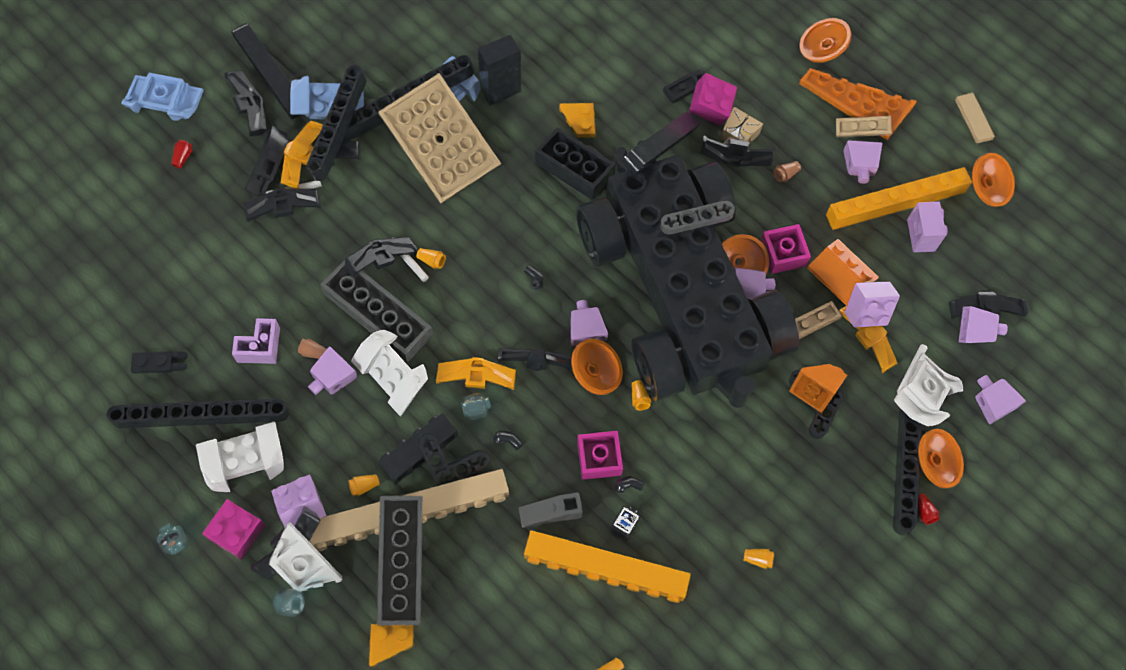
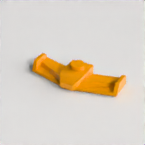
M315 121L308 122L296 138L287 144L284 150L285 157L281 184L295 189L299 188L302 164L307 165L314 148L311 145L318 138L323 124Z
M845 306L841 308L839 312L846 320L850 322V320L845 314V310L847 307ZM883 326L856 327L859 331L856 332L855 336L866 350L870 347L873 348L882 373L898 364L887 340V331Z
M472 357L471 359L438 363L436 384L466 379V387L485 389V383L489 381L514 390L516 370L484 360L483 358Z

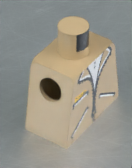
M734 107L721 135V139L725 141L723 144L729 146L731 139L748 141L750 144L760 134L763 123Z

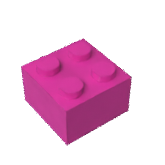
M705 73L696 83L689 112L721 125L730 117L737 87Z
M799 224L763 232L760 241L767 249L771 274L807 266L811 255Z
M618 431L578 435L577 445L582 480L622 475L623 465Z
M227 499L202 534L211 542L242 560L266 525L260 519Z

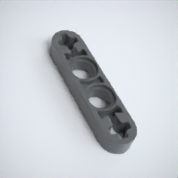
M721 201L667 214L661 220L660 229L665 234H675L728 221L733 217L735 207L729 201ZM725 208V210H729L728 214H726L725 211H722V209ZM703 212H710L712 218L705 219L701 214ZM690 216L693 218V222L687 224L683 221V218ZM669 221L673 226L669 227V225H666V222Z

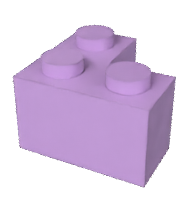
M256 318L254 337L234 336L232 355L237 363L276 364L280 327L276 319Z

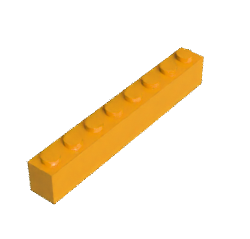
M963 167L831 204L826 216L832 230L910 209L920 202H934L963 194L972 184V180L966 168Z
M531 530L524 552V558L531 564L539 565V562L544 563L553 570H559V568L566 569L567 573L578 576L580 573L587 575V578L590 580H606L607 584L612 586L625 585L628 590L639 592V590L647 591L649 596H665L668 601L675 603L685 599L691 574Z

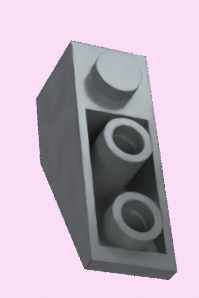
M579 492L560 495L519 507L522 528L582 518L583 514Z

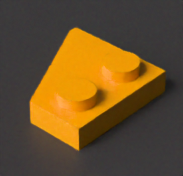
M593 103L559 104L560 112H563L567 123L573 128L577 138L595 137Z
M371 624L369 666L374 667L378 663L397 655V653L413 647L414 625Z

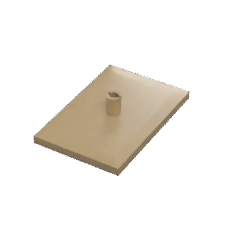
M440 73L378 112L440 204L501 165Z

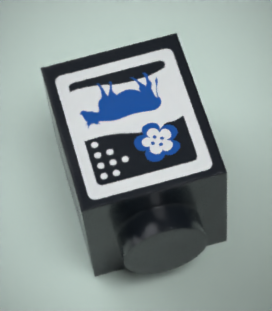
M623 506L611 525L610 531L628 541L640 521L641 516L638 515L639 512L630 506L628 508Z

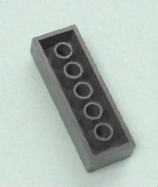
M345 260L320 284L322 292L326 297L370 333L386 330L397 335V339L390 346L407 363L433 337L432 327L363 271L352 277L345 266Z
M380 496L377 625L421 624L423 496Z

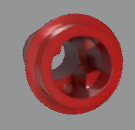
M178 140L175 143L171 162L172 166L182 168L193 151L190 143L183 140Z
M925 493L919 494L917 510L920 520L925 525L935 523L940 519L938 515L940 512L926 497Z

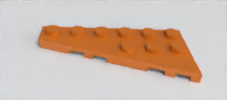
M811 68L799 83L852 118L891 116V135L917 102L912 99L910 101L901 99L902 96L896 94L895 96L888 95L883 90L857 83V85L849 83L844 78L841 80L831 77L830 74ZM880 135V136L883 137L884 139L888 140L891 135Z

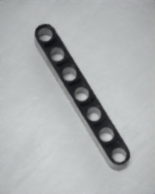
M245 23L231 30L234 39L288 117L292 120L300 116L291 114V84L249 24Z
M351 65L347 68L307 162V169L316 181H323L327 178L366 85L367 79L358 65Z
M902 409L899 411L893 529L899 535H906L917 524L920 465L918 449L921 441V423L911 419ZM906 426H910L913 432L908 431ZM905 444L910 445L912 451L906 449ZM904 463L909 464L911 466V470L905 468ZM903 482H907L910 485V489L905 488ZM902 501L909 504V509L903 506ZM901 520L907 522L908 528L902 526Z

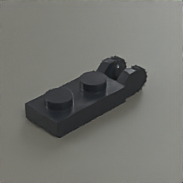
M701 68L693 73L691 72L665 86L662 92L674 104L694 93L698 79L706 71Z
M183 351L132 353L131 372L139 374L187 370V365L184 363H173V360L187 359L188 353Z

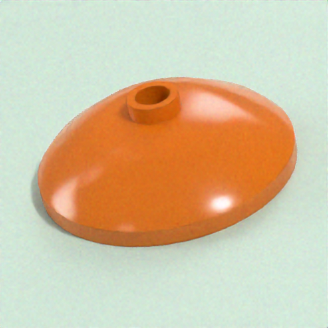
M836 18L824 19L813 24L805 31L800 40L802 55L812 62H826L838 57L846 50L851 41L850 27L845 21Z
M996 153L984 154L976 160L972 171V183L978 197L985 204L992 207L1007 204L1012 198L1015 188L1014 175L1008 162Z
M738 234L727 238L721 243L732 267L759 270L767 274L769 255L766 247L760 240L750 235ZM737 258L740 259V264L738 265L735 263Z
M587 339L575 347L571 363L573 373L578 382L586 390L597 395H606L617 389L622 380L623 370L615 350L599 339Z
M942 429L927 431L921 438L918 449L921 468L934 485L940 488L954 487L961 480L964 470L960 447L956 440Z

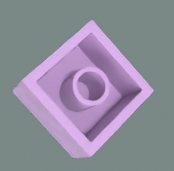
M940 202L917 203L908 217L907 222L913 252L936 251L945 236H947L948 230L943 220L944 210L941 208Z
M890 282L856 283L845 314L853 327L886 326L889 324L900 295Z
M310 474L272 490L277 512L284 527H286L288 522H291L293 526L295 525L304 506L317 513L319 518L326 516L319 493Z

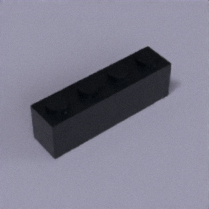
M443 413L439 416H433L428 421L429 424L423 428L416 429L412 437L408 440H402L398 443L395 450L389 451L381 457L379 461L380 467L395 485L426 462L417 442L421 434L426 432L433 434L441 449L458 437L456 428ZM424 439L425 443L422 445H426L429 451H432L433 449L430 445L432 440Z

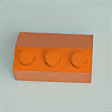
M839 239L826 247L807 267L846 306L856 283L876 282L879 278Z
M831 364L805 367L800 370L789 392L822 413L847 375L841 368Z

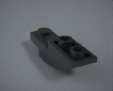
M274 126L271 127L244 190L257 197L265 194L270 181H273L289 134Z

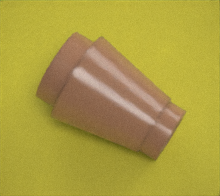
M797 161L778 165L774 169L773 175L778 182H786L801 170V166Z
M303 338L299 345L298 353L302 354L303 357L319 359L327 348L309 338Z

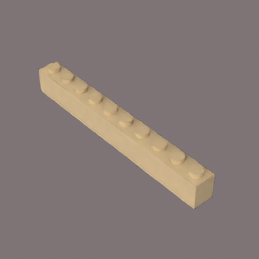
M503 469L403 496H423V523H425L429 518H444L447 516V513H462L469 507L475 506V508L486 506V503L491 501L495 503L505 501L506 497H509V490ZM380 502L320 518L321 521L309 542L317 551H323L327 549V546L333 544L341 546L346 544L348 540H363L367 538V535L374 533L379 535Z

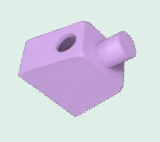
M847 141L844 148V156L848 174L857 175L859 183H868L869 176L875 175L879 167L882 143Z
M733 267L747 299L765 293L766 290L775 289V279H766L765 272Z
M587 300L578 301V310L571 311V347L577 346L587 339H599L606 342L608 332L597 307L589 308Z
M963 307L959 342H995L997 334L1006 335L1007 324L999 323L998 314L975 307Z
M329 347L311 368L310 372L315 380L308 388L315 395L323 388L330 394H334L357 378V374L341 356Z
M985 375L977 380L983 390L975 397L989 424L999 420L1026 402L1005 379H1000L993 384L990 378Z

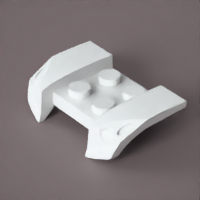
M386 330L376 331L359 346L351 362L362 374L369 372L391 397L388 401L390 406L399 416H402L413 398L427 381V373L423 364L411 370L392 349L390 344L397 339V335Z
M921 353L914 364L916 369L907 385L899 390L894 402L911 419L926 426H933L943 422L950 416L949 413L939 411L947 395L963 391V384L958 377L944 372L924 353Z
M275 422L255 427V432L217 442L216 439L196 444L200 468L205 482L211 490L230 492L227 480L265 469L270 480L283 471V456Z

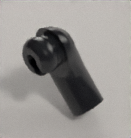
M528 265L524 273L531 277V288L538 291L543 287V275Z
M498 431L493 437L494 442L498 445L503 442H509L515 450H519L523 446V442L513 432Z
M625 476L615 482V490L623 493L625 488L632 487L641 491L645 482L632 476Z

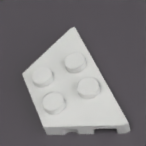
M288 522L269 564L296 592L304 591L311 587H321L323 583L336 581V583L342 581V575L291 522Z

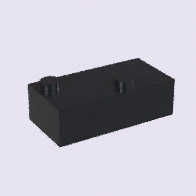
M511 34L478 48L480 90L489 105L498 104L504 99L520 93L521 51Z
M558 127L535 150V164L591 200H594L606 187L609 177L615 175V163Z

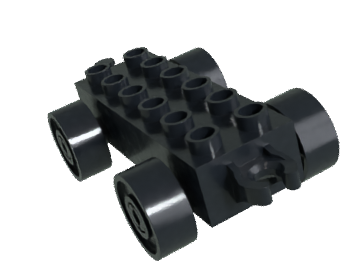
M619 147L615 160L619 174L609 177L606 198L603 197L576 206V220L584 248L595 267L623 259L626 254V243L663 329H658L632 339V353L640 379L643 381L653 401L683 392L686 379L693 396L717 388L729 400L731 406L741 408L745 405L755 386L753 379L747 376L765 370L770 360L798 350L799 333L792 310L784 296L775 289L747 299L714 229L715 227L733 222L736 208L733 217L728 221L675 234H665L660 229L661 220L667 214L721 201H729L735 207L731 185L724 170L717 162L713 161L687 170L680 155L677 154L659 161L655 160L638 174L634 175L621 162L627 151L624 147ZM725 208L722 209V211H725L726 214H728L729 210L727 211L725 210ZM703 212L701 214L705 219L712 218L710 212ZM685 216L683 218V221L687 224H691L693 222V218L690 216ZM669 221L666 222V225H669V227L673 226Z

